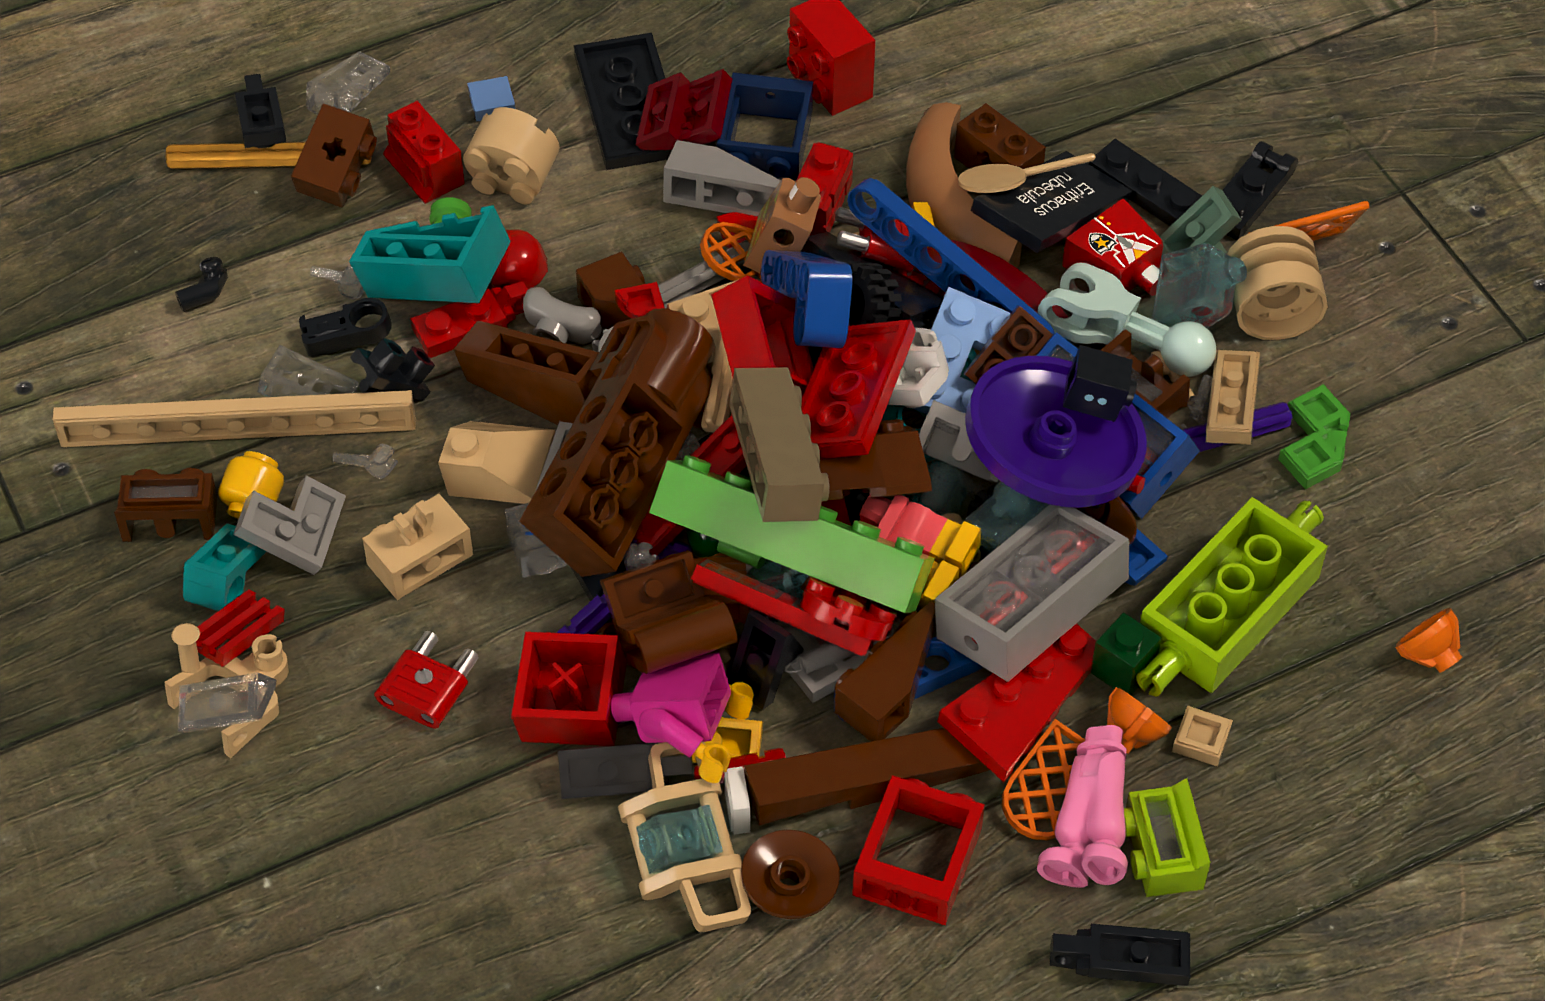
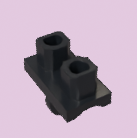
M382 338L372 352L357 348L350 357L353 363L360 364L365 369L366 378L361 380L359 385L362 393L412 390L413 399L424 401L431 392L423 380L435 365L422 349L412 346L405 354L400 345L392 340Z

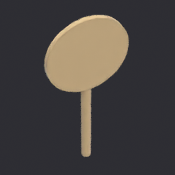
M1088 153L1025 169L1009 164L981 165L962 172L958 177V183L961 188L971 192H1003L1022 185L1027 176L1095 160L1096 156L1094 153Z

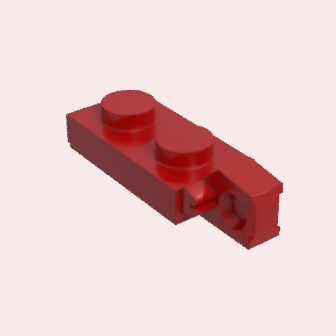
M521 281L506 285L502 289L500 287H495L491 290L487 289L479 303L453 302L410 318L411 327L426 354L433 358L452 351L477 321L508 328L507 324L516 319L515 315L524 312L523 299L528 288Z

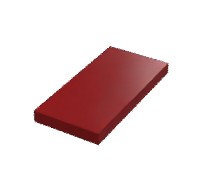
M911 320L848 326L847 339L843 348L823 347L802 396L801 407L802 413L808 414L810 417V438L812 443H817L819 446L820 459L869 454L916 333Z

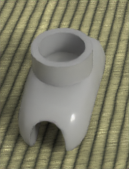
M541 287L528 289L524 296L523 310L525 318L529 324L535 327L532 335L562 343L569 341L583 345L593 342L602 331L599 323L601 316L598 310L593 307H581L565 303L552 297Z

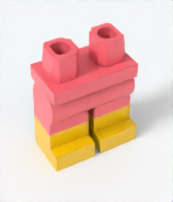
M869 494L859 514L860 521L881 529L879 537L896 543L897 537L915 541L924 545L923 554L935 558L917 606L919 609H922L930 601L935 603L937 596L966 573L981 546V528L965 521L962 525L934 513L921 504L909 502V498L903 495H895L891 501L884 497H871Z

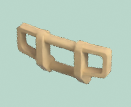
M666 742L655 744L652 746L648 756L653 789L618 806L621 822L628 825L642 881L639 883L641 897L643 900H653L680 890L692 923L699 932L743 924L751 914V906L742 884L741 857L739 854H734L719 801V796L722 794L720 783H710L704 779H697L665 786L660 758L681 754V752ZM695 756L698 767H700L701 759ZM700 803L715 857L677 865L660 872L646 818L662 810ZM730 878L738 910L713 916L704 914L693 885Z

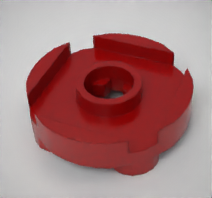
M809 577L800 603V607L806 613L830 626L833 625L834 621L847 626V633L875 641H884L886 639L888 631L891 630L897 616V612L894 609L876 602H871L870 604L866 602L867 598L842 588L840 591L836 590V587L832 584Z

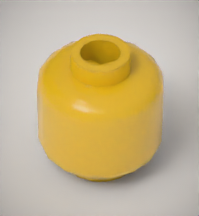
M246 451L243 456H236L229 461L218 488L220 500L229 506L227 510L229 515L239 519L245 500L253 491L277 502L284 485V476L277 469L279 465L274 459L258 452Z

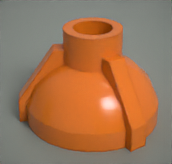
M1446 608L1424 620L1396 643L1395 648L1403 658L1428 668L1435 666L1439 673L1443 672L1462 658L1458 651L1461 648L1458 618L1451 608Z
M1115 687L1109 695L1107 725H1115L1123 730L1121 744L1127 749V754L1133 748L1138 749L1165 737L1172 729L1165 720L1124 690Z

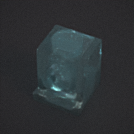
M704 805L693 810L659 814L636 827L639 836V847L645 857L649 874L659 873L681 864L710 859L723 852L710 805Z

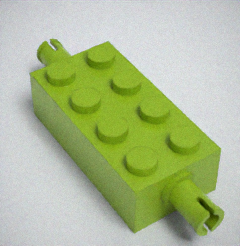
M1251 497L1142 611L1140 623L1162 637L1159 653L1136 675V681L1142 690L1146 691L1153 683L1154 686L1149 691V695L1157 697L1179 672L1211 694L1319 579L1328 546L1310 535L1324 520L1323 513L1318 506L1315 505L1306 514L1305 511L1311 506L1312 502L1301 501L1286 519Z

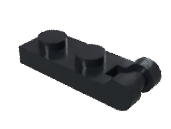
M1263 141L1256 145L1250 158L1223 189V192L1242 219L1226 234L1227 236L1238 240L1246 233L1291 178L1297 167L1298 158L1288 153L1282 156L1273 151V146ZM1267 166L1273 169L1274 172L1271 174L1263 170V168Z

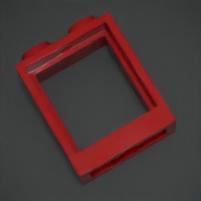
M748 275L711 294L732 377L734 375V368L788 367L794 386H800L803 396L814 368L808 346H797L794 341L795 300Z
M892 775L854 869L852 896L946 926L982 830L985 804L976 802L970 796L962 793L950 794L931 788L918 779H903ZM896 809L962 829L943 881L877 861Z

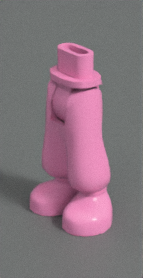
M1106 725L1088 728L1085 742L1077 747V756H1075L1071 768L1065 798L1055 826V836L1061 847L1047 848L1038 858L1037 871L1039 875L1048 881L1059 885L1083 888L1088 886L1089 877L1100 885H1111L1122 880L1127 873L1128 860L1126 855L1120 850L1126 837L1123 790L1127 749L1121 744L1123 730L1118 726Z

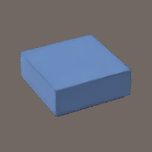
M507 76L467 83L476 121H481L486 113L491 115L495 108L507 107L516 109Z

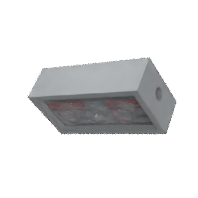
M1048 505L935 598L937 639L1009 682L1129 579V539L1073 507Z

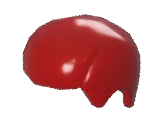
M521 229L506 230L511 243L490 282L495 287H501L502 284L510 285L523 281L526 287L530 289L539 284L548 272V261L539 241L527 231Z

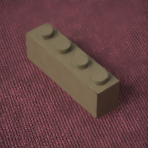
M788 367L734 368L729 405L762 522L818 521L821 502L827 501L829 498V478L827 473H821L820 450L817 443L811 442V422L809 415L803 414L801 410L802 394L800 386H794Z

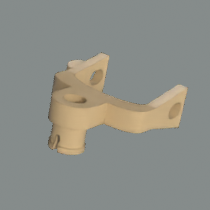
M190 623L180 624L173 629L171 637L178 644L182 672L164 682L168 705L175 709L209 677L219 676L243 688L259 706L258 710L221 731L224 753L231 759L279 714L278 697L274 688L287 678L289 672L287 655L283 651L282 641L278 640L276 642L277 637L275 635H261L253 641L252 653L243 660L236 657L222 667L208 658H204L199 662L196 641L199 639L200 630L197 626Z

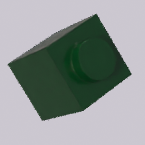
M1123 612L1096 641L1091 674L1113 689L1117 687L1132 695L1139 687L1136 675L1159 653L1162 637Z

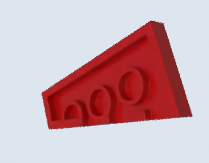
M1076 623L1009 682L994 673L942 708L939 711L937 722L1001 781L1005 782L1022 755L1025 756L1035 744L1037 736L1058 715L1063 703L1068 697L1073 696L1091 673L1096 640Z

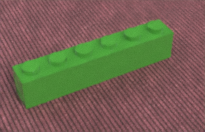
M685 455L683 461L667 460L649 511L650 514L900 612L909 613L916 611L935 559L922 553L924 545L903 537H897L896 543L879 537L880 528L862 521L854 520L853 526L836 520L838 512L824 506L820 508L818 521L762 522L750 478L731 471H727L725 477L709 471L711 463L690 455Z

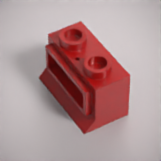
M418 100L387 115L388 125H386L388 146L383 155L424 204L465 184L461 150Z

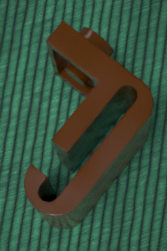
M686 550L600 580L626 661L631 667L645 674L737 643L736 629L727 606L724 602L718 603V600L705 596L703 587L693 583V580H691L696 568L691 551Z

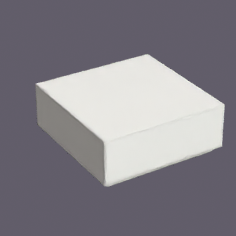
M743 766L728 768L727 772H724V785L731 832L733 831L734 835L750 833V803Z

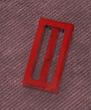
M248 589L197 626L200 630L199 639L196 641L198 653L224 667L252 646L253 641L257 637L268 634L284 622L285 609L278 605L271 609L268 599L262 597L257 601L256 593ZM257 617H260L257 621H255L253 624H251L249 627L243 630V628L246 625H248ZM227 639L230 640V641H228L226 644H224L222 647H220L218 650L215 649V648H217L219 645H221L223 642H225Z

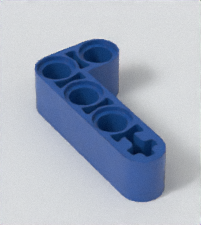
M766 250L761 265V282L788 297L796 299L793 323L795 344L797 346L843 348L849 326L853 280L851 266L848 263L812 253Z

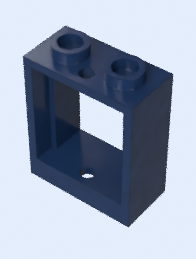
M733 72L721 139H718L717 147L777 179L790 178L796 181L801 172L813 112V81ZM740 114L797 120L792 147L735 141Z

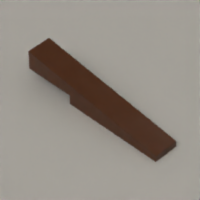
M945 728L744 766L748 797L759 826L845 801L848 802L850 809L880 802L884 797L892 775L903 779H918L929 787L990 771ZM1029 752L1025 756L1022 755L1018 762L1023 761Z

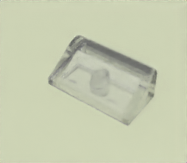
M257 672L181 685L179 692L178 732L187 733L260 721L276 688V679Z

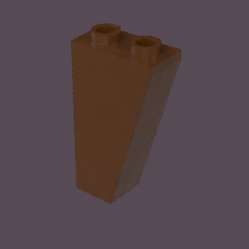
M477 321L453 349L468 382L556 425L559 424V421L574 423L598 379L590 371V368L599 352L482 321Z

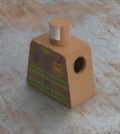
M801 177L797 181L790 178L781 179L759 212L743 266L761 274L762 259L766 250L801 252L813 229L821 200L820 189L813 180L806 177ZM779 229L787 230L780 244L776 242L774 233Z

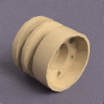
M1289 226L1261 228L1242 236L1230 247L1225 259L1227 271L1237 266L1236 270L1243 266H1246L1247 277L1243 282L1234 285V274L1229 277L1233 292L1239 327L1248 335L1262 340L1287 339L1312 329L1323 319L1328 308L1326 294L1319 272L1313 240L1304 231Z

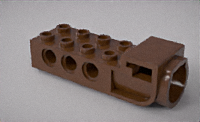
M666 308L653 309L646 313L645 316L621 321L614 325L590 368V371L598 379L519 521L581 577L616 572L654 500L667 460H675L709 396L713 374L706 366L715 350L713 337L704 326L679 311Z

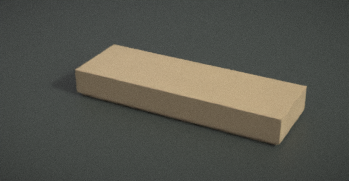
M1216 350L1206 426V442L1251 445L1260 352Z

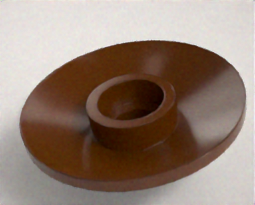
M778 830L760 837L750 846L742 862L741 876L746 894L758 908L775 917L801 919L817 914L832 901L838 889L840 871L835 855L819 838L798 830ZM786 878L793 879L797 883V885H785L780 881Z

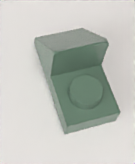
M1212 186L1160 236L1163 242L1162 257L1173 273L1179 274L1226 259L1228 253L1220 240L1242 219L1223 190Z

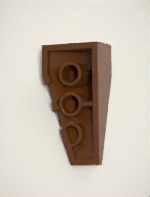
M901 419L881 421L868 455L820 459L821 473H827L829 478L828 500L843 499L844 496L851 494L850 489H859L860 493H870L871 497L932 491L931 479L918 430L910 426H904V421Z

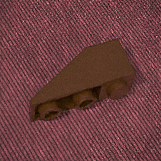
M930 601L919 612L909 613L894 635L887 641L877 642L862 664L855 670L850 668L845 671L836 682L835 714L871 742L885 739L909 717L935 630L936 615L935 603L933 601Z

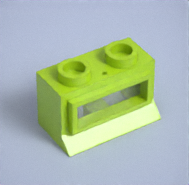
M1186 778L1171 787L1129 792L1126 808H1124L1126 837H1131L1134 850L1130 853L1131 868L1135 880L1142 879L1146 897L1203 890L1211 862L1188 779Z

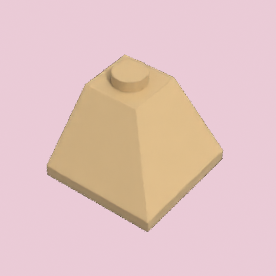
M474 421L451 427L438 461L448 496L529 504L536 492V487L556 433L555 430Z

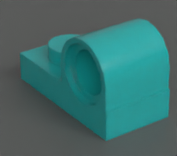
M227 523L184 563V600L216 611L221 610L243 594L246 571L267 551L233 535L236 526Z

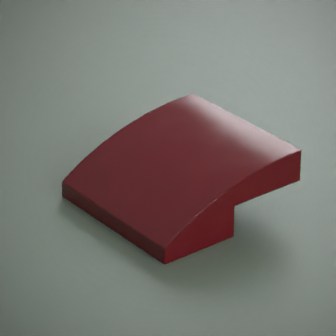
M721 69L692 82L679 72L649 85L636 145L641 150H672L677 140L706 144L721 139L733 79L724 69Z

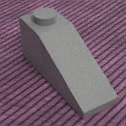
M677 140L664 166L663 202L722 213L738 212L758 216L781 180L718 147Z

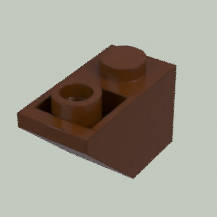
M622 251L576 269L578 298L584 307H593L598 310L601 316L599 323L602 328L610 329L618 322L631 319L618 307L615 301V290L645 284V279L640 268L637 265L631 266Z

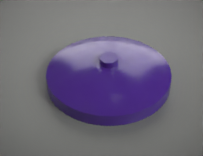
M1023 356L1003 361L990 368L974 387L966 408L965 426L974 452L996 478L1013 490L1039 502L1073 508L1090 507L1106 503L1123 494L1131 486L1144 462L1147 449L1145 428L1132 403L1129 407L1122 406L1115 422L1064 408L1063 399L1066 377L1072 362L1060 358Z

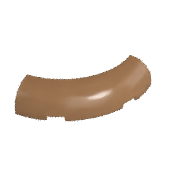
M947 102L933 104L925 110L908 151L906 189L911 208L913 202H928L934 227L948 239L981 248L1018 268L1020 265L1022 243L970 211L974 199L967 190L959 186L958 176L952 164L951 153L956 143L957 123L960 122L961 105Z

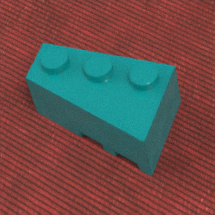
M494 205L481 207L480 215L460 219L457 218L455 213L442 215L441 223L420 227L417 221L366 231L349 263L367 297L479 303L511 243Z

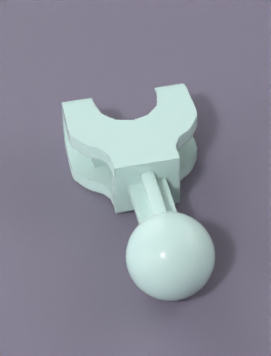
M1080 262L1071 265L1061 277L1060 288L1050 291L1038 306V314L1052 326L1054 332L1075 343H1103L1107 345L1126 329L1132 334V339L1160 350L1169 370L1180 376L1184 374L1187 377H1193L1205 372L1213 363L1216 355L1215 339L1205 326L1197 322L1185 321L1168 327L1136 313L1141 298L1128 292L1122 282L1113 274L1087 263ZM1080 278L1086 281L1089 286V292L1078 289L1074 279ZM1052 306H1061L1072 312V316L1065 319L1060 318L1052 311Z

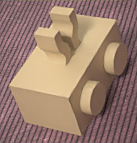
M440 494L425 502L424 500L419 501L405 514L400 512L393 517V521L377 526L369 535L362 538L367 565L396 600H399L473 555L470 528Z

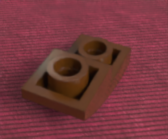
M1017 305L964 372V375L977 384L984 373L1003 361L1023 356H1035L1053 334L1026 310Z

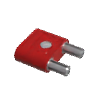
M839 207L836 210V221L859 228V235L843 230L840 231L837 237L838 245L861 251L862 258L910 272L914 269L915 266L856 218L850 209ZM895 219L897 230L901 234L909 236L907 226L902 221Z
M425 631L412 650H405L374 693V696L384 707L427 727L437 729L468 685L466 676L478 660V654L474 650L471 652V649H465L453 668L427 657L438 642V637L433 632Z

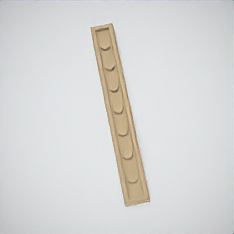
M412 390L54 407L53 423L61 447L416 430Z

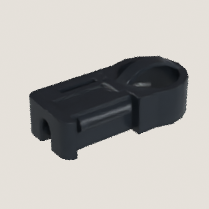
M362 298L353 303L342 305L343 310L310 319H306L305 315L299 318L300 328L303 333L301 336L308 356L317 357L381 341L382 338L388 336L392 326L385 304L376 298ZM372 314L382 316L380 321L373 326L366 328L355 326L357 321L364 316Z

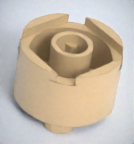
M499 107L495 108L491 115L486 113L463 156L464 165L473 177L472 186L477 191L486 195L499 191L509 194L518 203L531 204L534 197L540 192L559 153V142L554 133L549 128L544 133L535 126L538 119L517 109Z

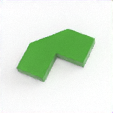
M1324 384L1288 402L1293 419L1308 436L1281 449L1278 460L1305 490L1340 472L1344 459L1351 413Z

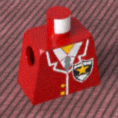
M1121 199L1066 237L1062 264L1066 269L1075 263H1087L1113 274L1122 282L1128 292L1139 285L1151 296L1158 294L1168 281V276L1159 269L1163 250L1162 239L1125 199Z

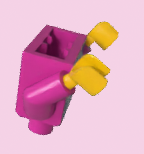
M717 652L697 656L649 674L642 672L633 692L619 693L612 696L611 711L616 722L635 721L639 737L645 743L666 742L688 758L693 754L701 759L698 770L701 778L710 783H718L723 772H727L730 763L729 750L724 745L710 744L706 746L701 742L712 741L724 710L734 718L747 719L753 705L754 693L750 685L746 683L735 682L732 685L728 683L720 654Z

